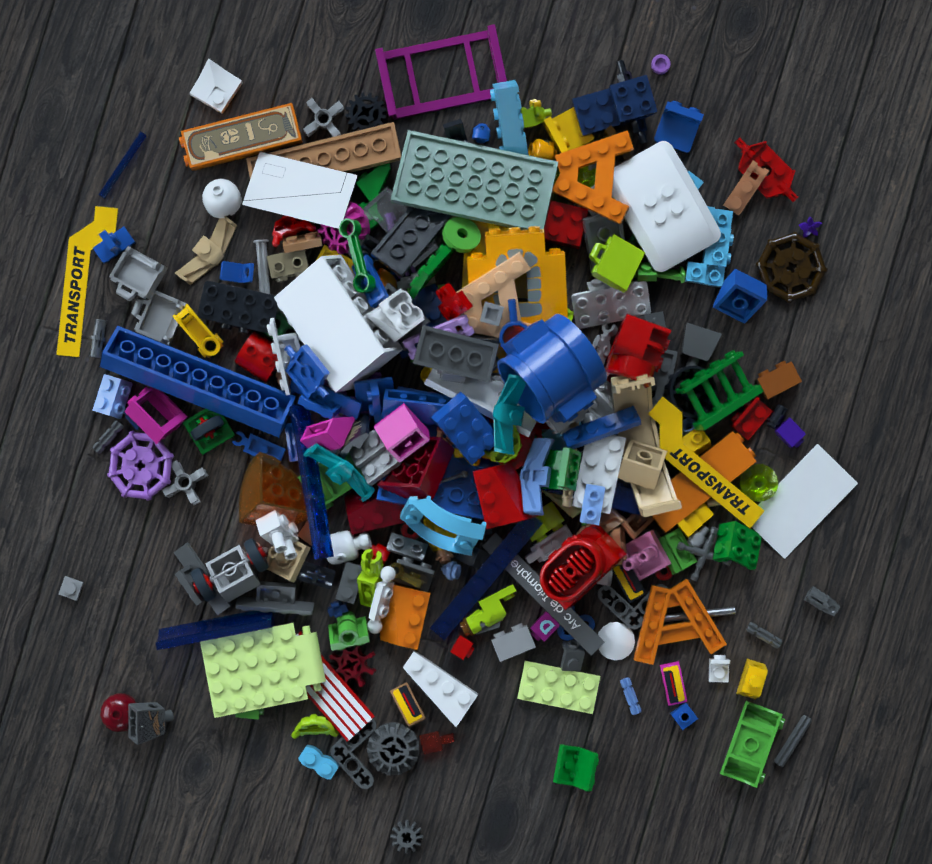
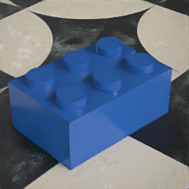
M461 392L431 416L433 421L471 465L485 454L483 450L487 449L489 451L494 447V429L468 397Z

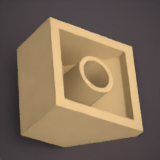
M630 439L617 478L655 490L667 451Z

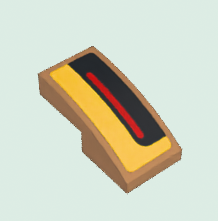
M407 682L390 691L409 728L426 719Z

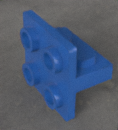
M386 377L355 381L356 400L363 403L361 412L369 411L370 416H374L375 423L382 420L381 409H383L385 388L394 389L393 378Z

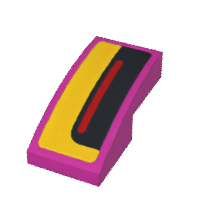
M679 661L660 665L668 706L687 702Z

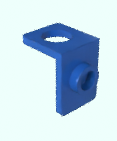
M222 261L220 280L251 283L253 281L254 263L241 264Z

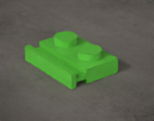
M680 528L658 539L672 563L668 565L672 575L697 562L694 554L686 550L681 551L677 549L679 542L689 546Z

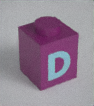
M545 611L530 627L533 630L530 634L537 641L542 639L545 642L560 624Z

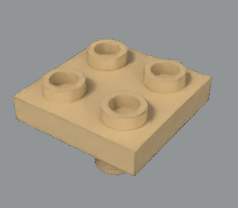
M298 541L293 543L297 557L292 560H286L284 552L277 553L274 546L270 547L266 559L269 565L267 570L291 582H295L311 548Z

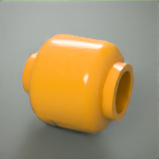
M536 139L533 143H530L528 149L529 156L548 160H555L554 155L558 153L552 141Z

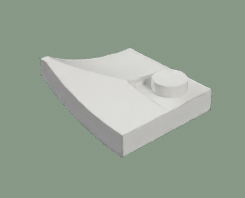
M208 59L197 82L190 91V95L223 114L243 82Z

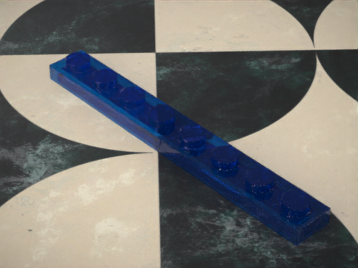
M293 405L289 407L314 559L334 557L318 461L310 456L305 457L303 455L308 448L300 441L306 427L312 425L310 411L302 405Z
M537 517L519 521L432 624L430 629L445 640L543 522Z

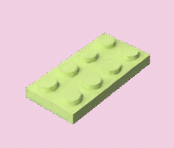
M525 660L517 699L593 714L600 676L579 671H562L560 667Z

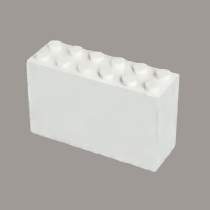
M341 255L321 256L274 297L278 308L284 312L288 323L298 334L299 340L304 345L307 344L330 372L326 379L330 388L335 393L355 389V381L367 380L403 350L398 341L394 342L367 318L366 315L375 308L370 306L364 293L357 292L354 289L353 280L355 275Z

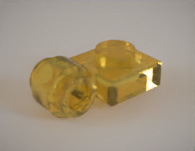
M400 563L390 565L392 568H399V573L396 574L395 578H399L418 588L422 587L424 581L420 579L421 575L412 571L410 574L405 573L404 567Z

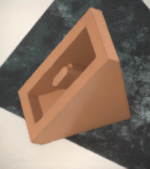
M637 508L625 517L626 521L620 525L628 536L634 539L654 519L651 516H641L639 508Z

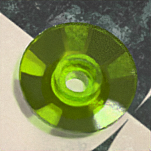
M754 464L742 473L740 488L751 500L758 502L766 501L776 493L778 477L769 466ZM760 482L762 486L756 487L755 483Z

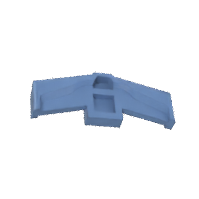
M534 438L524 466L521 469L519 480L521 481L523 513L544 515L541 487H549L551 468L544 466L551 446L554 444L555 440L553 438Z

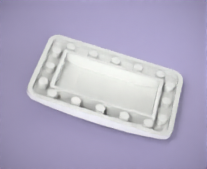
M658 142L628 161L614 167L612 197L629 206L624 218L655 271L664 272L713 245L720 239L721 232L716 221L669 142Z

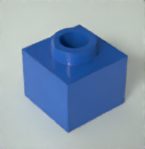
M686 702L670 713L682 730L698 719ZM687 713L688 719L682 720V714Z

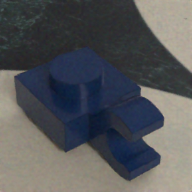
M341 600L330 603L331 606L328 607L329 616H335V618L343 616V613L349 610L347 602H342Z

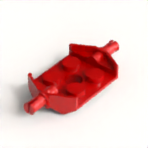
M739 137L734 142L742 150L738 170L743 175L753 160L758 163L759 167L767 166L770 168V175L765 176L757 188L767 199L783 194L794 202L799 197L790 187L795 170H792L766 144L767 141L749 146ZM752 172L750 176L756 180L759 175Z

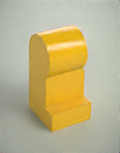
M703 503L676 525L686 537H689L703 523L709 520L714 513Z

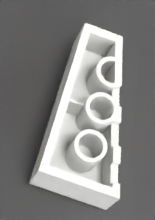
M415 650L403 666L404 670L453 725L457 727L478 696V693Z

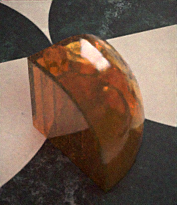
M259 452L251 460L242 481L239 496V523L257 526V519L274 510L281 515L284 514L290 522L295 524L308 519L312 515L311 503L308 493L304 492L297 475L291 469L288 470L281 465L280 460Z

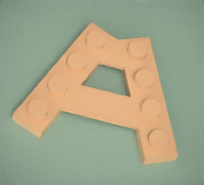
M520 252L456 292L458 293L462 290L473 305V307L464 312V315H467L469 319L468 324L473 327L474 333L499 338L502 327L510 322L509 299H516L518 321H521L514 280L531 270ZM497 290L500 305L504 306L499 326L480 321L483 310L481 300ZM515 325L505 330L503 339H512L524 328Z

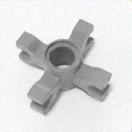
M313 98L308 100L306 103L315 114V120L303 128L306 135L310 137L319 128L327 129L332 137L341 135L333 125V117L344 110V106L340 101L327 110L321 109ZM327 115L329 120L326 123H320L319 117Z
M177 460L172 462V469L176 474L173 485L162 489L165 497L170 498L176 493L183 491L186 493L191 504L196 505L201 501L194 489L196 482L209 476L206 470L200 468L191 475H188L184 472L180 462ZM188 478L189 485L183 488L181 483L184 479Z

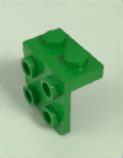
M737 521L719 524L714 547L713 560L717 562L732 560L750 570H755L762 537L756 531Z
M560 744L553 782L556 784L572 785L591 792L595 784L596 767L599 763L598 753L578 746Z

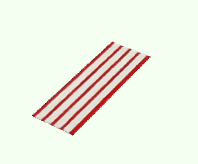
M300 631L296 636L303 635V633ZM321 655L326 682H322V690L314 692L313 684L307 685V696L348 742L375 716Z

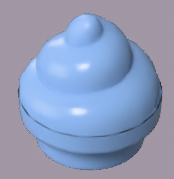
M451 561L443 565L441 571L448 580L458 579L461 574V565Z

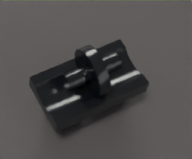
M304 561L297 580L331 589L336 571Z

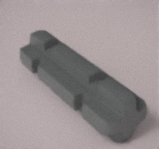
M114 421L111 425L112 427L108 428L99 438L100 441L93 445L92 448L97 453H102L105 446H108L117 436L116 433L123 429L124 426L119 421Z
M752 622L748 624L747 632L755 634L757 638L768 644L770 643L776 649L781 646L782 639L774 637L773 634L761 627L758 628V625Z

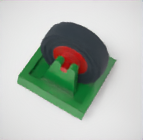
M203 409L183 422L202 455L236 436L225 416L208 409Z

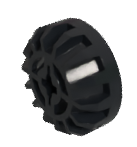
M686 366L678 368L674 374L668 377L669 383L664 388L667 389L665 399L682 412V417L696 418L698 415L692 404L688 406L690 399L687 394H677L675 387L681 380L693 379L697 372L704 369L702 367ZM711 376L708 378V381L717 396V386L714 378ZM699 384L693 390L705 413H708L713 405L702 384ZM675 396H678L682 401H684V405H681L676 400Z

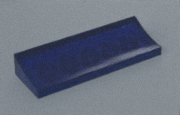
M253 610L159 629L158 639L155 642L156 648L161 650L272 628L275 626L273 612L263 613Z

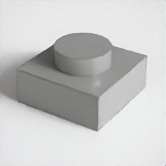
M485 301L480 321L499 326L504 306Z
M65 576L59 595L77 601L84 582Z

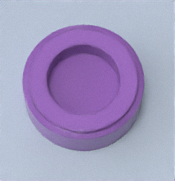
M663 54L656 55L651 62L653 72L659 75L665 74L671 65L669 58Z

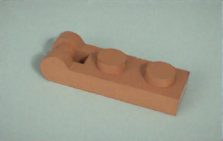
M754 160L723 205L737 215L741 214L769 172L766 168L762 169L759 167L758 163ZM752 172L759 175L756 180L750 176Z

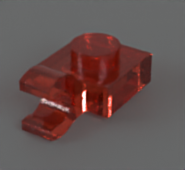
M439 731L419 735L424 754L443 750L442 744L455 741L453 733L440 736Z

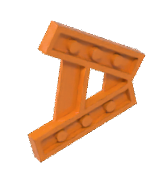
M628 130L554 155L558 162L560 175L553 186L552 192L621 225L629 206L613 199L612 190L615 156L634 150ZM597 163L595 188L592 189L579 183V169Z
M688 579L683 580L671 589L651 585L634 655L635 661L653 665L658 645L700 638L710 654L727 645ZM681 606L689 619L688 622L663 626L666 611L669 607Z

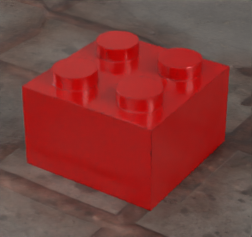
M551 200L544 227L545 241L579 249L584 230L582 219L587 217L588 209Z

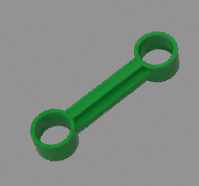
M343 219L339 225V232L341 236L347 238L356 272L353 287L357 292L371 293L375 288L376 282L375 278L367 273L358 238L361 233V224L354 219ZM352 222L353 231L348 235L347 227ZM366 277L368 283L367 287L363 290L361 281Z

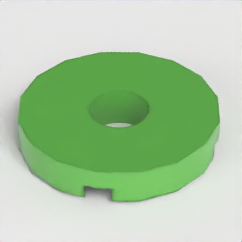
M462 217L449 219L442 232L443 240L451 249L453 247L459 253L474 251L481 239V233L477 225L470 219ZM457 233H463L466 238L460 237Z

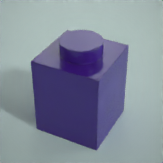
M787 418L780 427L774 430L777 436L789 448L793 446L797 448L803 443V437L806 435L791 418Z

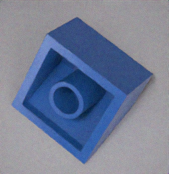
M734 269L724 280L713 308L745 324L767 301V285Z

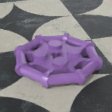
M130 431L116 446L111 447L110 466L107 476L111 478L122 493V497L140 498L149 501L167 484L170 485L172 458H174V455L170 453L162 441L156 444L146 433ZM138 440L150 441L148 447L139 446ZM132 442L133 447L127 450L126 453L122 452ZM155 446L162 453V457H159L155 454ZM118 456H121L123 458L121 470L117 471ZM142 460V464H145V468H142L141 471H139L137 465ZM164 461L163 475H161V462ZM123 474L124 478L128 480L127 487L119 478V475ZM158 478L160 481L150 489L149 484L152 483L151 481ZM135 484L143 485L144 491L132 489Z

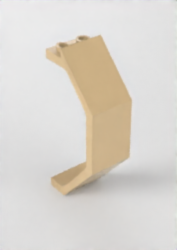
M648 374L637 376L636 381L624 376L611 378L613 413L634 406L642 424L618 433V436L626 438L623 457L630 439L660 448L656 422L648 415L653 408L651 386L655 385L654 377H648ZM645 383H648L649 387L644 388L643 385ZM665 462L663 463L655 490L630 482L641 516L648 517L682 509L681 501L676 497Z

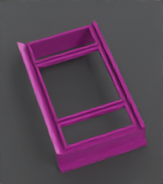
M495 24L487 26L486 31L385 52H383V48L375 49L389 116H393V120L491 100L490 90L492 89L483 91L479 89L470 42L488 39L497 83L506 82L507 79ZM464 44L474 92L420 103L410 55ZM404 56L415 105L396 108L386 60Z

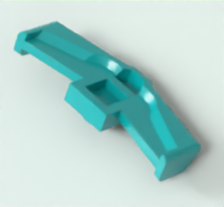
M509 374L497 404L494 406L492 416L494 420L495 452L514 455L513 425H522L525 407L517 406L526 382L518 375Z
M315 443L306 449L303 454L305 457L310 456L327 466L328 469L325 474L333 482L339 485L347 482L361 497L362 502L369 499L374 493L375 489L367 483L366 479L351 463L321 445Z

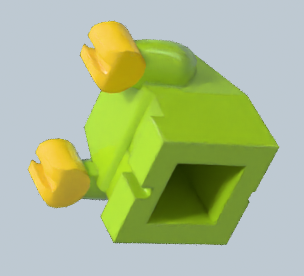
M537 99L529 101V109L522 107L520 110L524 121V128L536 126L546 119L545 117L552 116L551 109L541 107V101Z

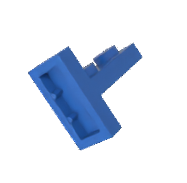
M123 226L115 233H108L106 230L102 231L99 236L103 241L93 247L103 264H106L125 251L128 246H132L136 242Z

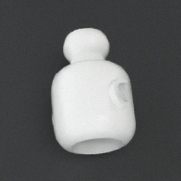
M346 530L330 534L323 540L325 556L328 562L333 565L355 560L358 558L359 550H367L372 547L371 538L367 532H362L359 536L355 537L354 534H351V531Z

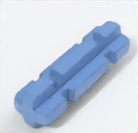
M630 678L621 679L620 683L622 688H624L623 692L628 705H630L631 714L641 713L634 688L631 687L632 682Z

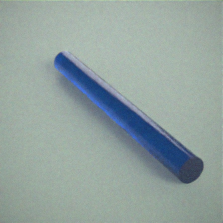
M140 131L98 194L102 198H106L147 135Z

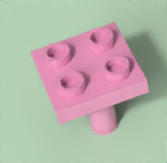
M653 530L626 544L627 559L622 563L623 568L626 571L633 569L639 581L672 564Z

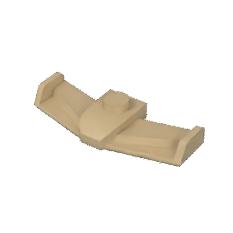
M228 217L219 218L210 240L203 235L192 249L197 256L175 272L176 275L189 285L193 284L213 267L219 265L223 260L237 227Z

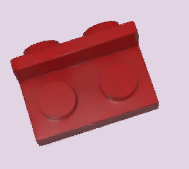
M758 396L744 404L745 409L741 413L737 412L731 418L733 423L730 426L747 441L773 412L759 400Z

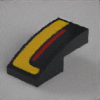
M616 565L612 568L613 574L630 604L647 595L633 569L626 571L623 565Z

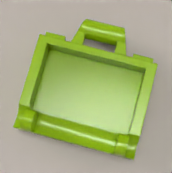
M614 234L607 239L606 245L595 243L589 255L590 260L596 264L591 271V276L624 293L627 291L645 252ZM600 250H603L600 259L597 258Z

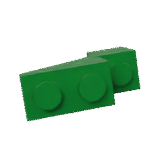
M389 163L375 166L372 172L369 174L365 172L357 178L359 181L356 184L368 200V203L362 202L359 206L365 211L369 219L370 232L384 223L377 211V200L391 172Z

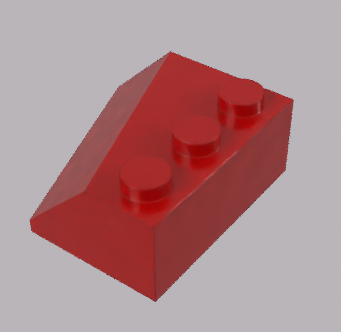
M511 462L472 471L484 522H486V529L539 516L523 513L521 481Z

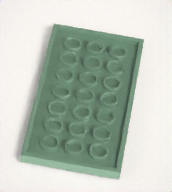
M408 130L391 196V203L509 228L520 227V230H528V227L540 226V229H544L558 162Z

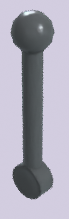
M462 471L461 474L444 478L440 484L461 477L466 478L468 477V472Z

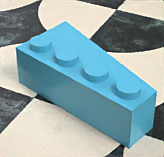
M511 80L492 84L493 89L490 90L491 100L496 103L493 113L495 120L499 121V127L496 128L497 137L502 139L503 145L499 146V149L528 155L526 135L523 131L524 121L520 112L522 108L519 94H517L519 92L517 82Z

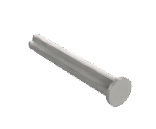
M254 240L253 243H256L259 291L270 294L267 261V242L269 240Z

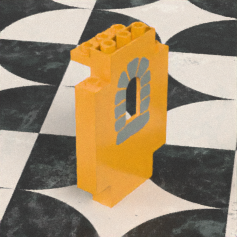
M540 226L528 227V230L512 227L509 228V231L493 228L489 229V232H485L486 255L476 252L471 253V256H467L468 284L520 252L531 270L526 272L528 302H518L521 321L532 324L543 319L545 322L555 314H561L568 318L565 252L561 251L560 248L549 249V252H545L544 229H540ZM498 290L481 300L482 308L485 301L500 305ZM499 344L496 354L499 360L507 356L501 344ZM498 368L493 373H499Z

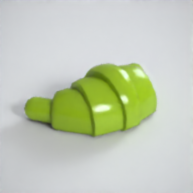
M513 425L514 455L491 450L490 452L484 451L485 454L482 458L504 464L516 458L522 447L516 425Z
M311 714L309 717L301 719L291 736L293 739L309 734H330L333 737H337L339 732L330 721L326 720V717Z

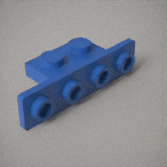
M291 380L290 390L301 394L298 404L304 406L305 409L315 411L321 414L322 417L329 419L334 418L339 413L348 417L353 416L355 420L359 418L363 405L362 402L341 392L335 393L334 390L324 384L323 387L330 394L326 399H323L318 392L313 398L307 399L295 382Z

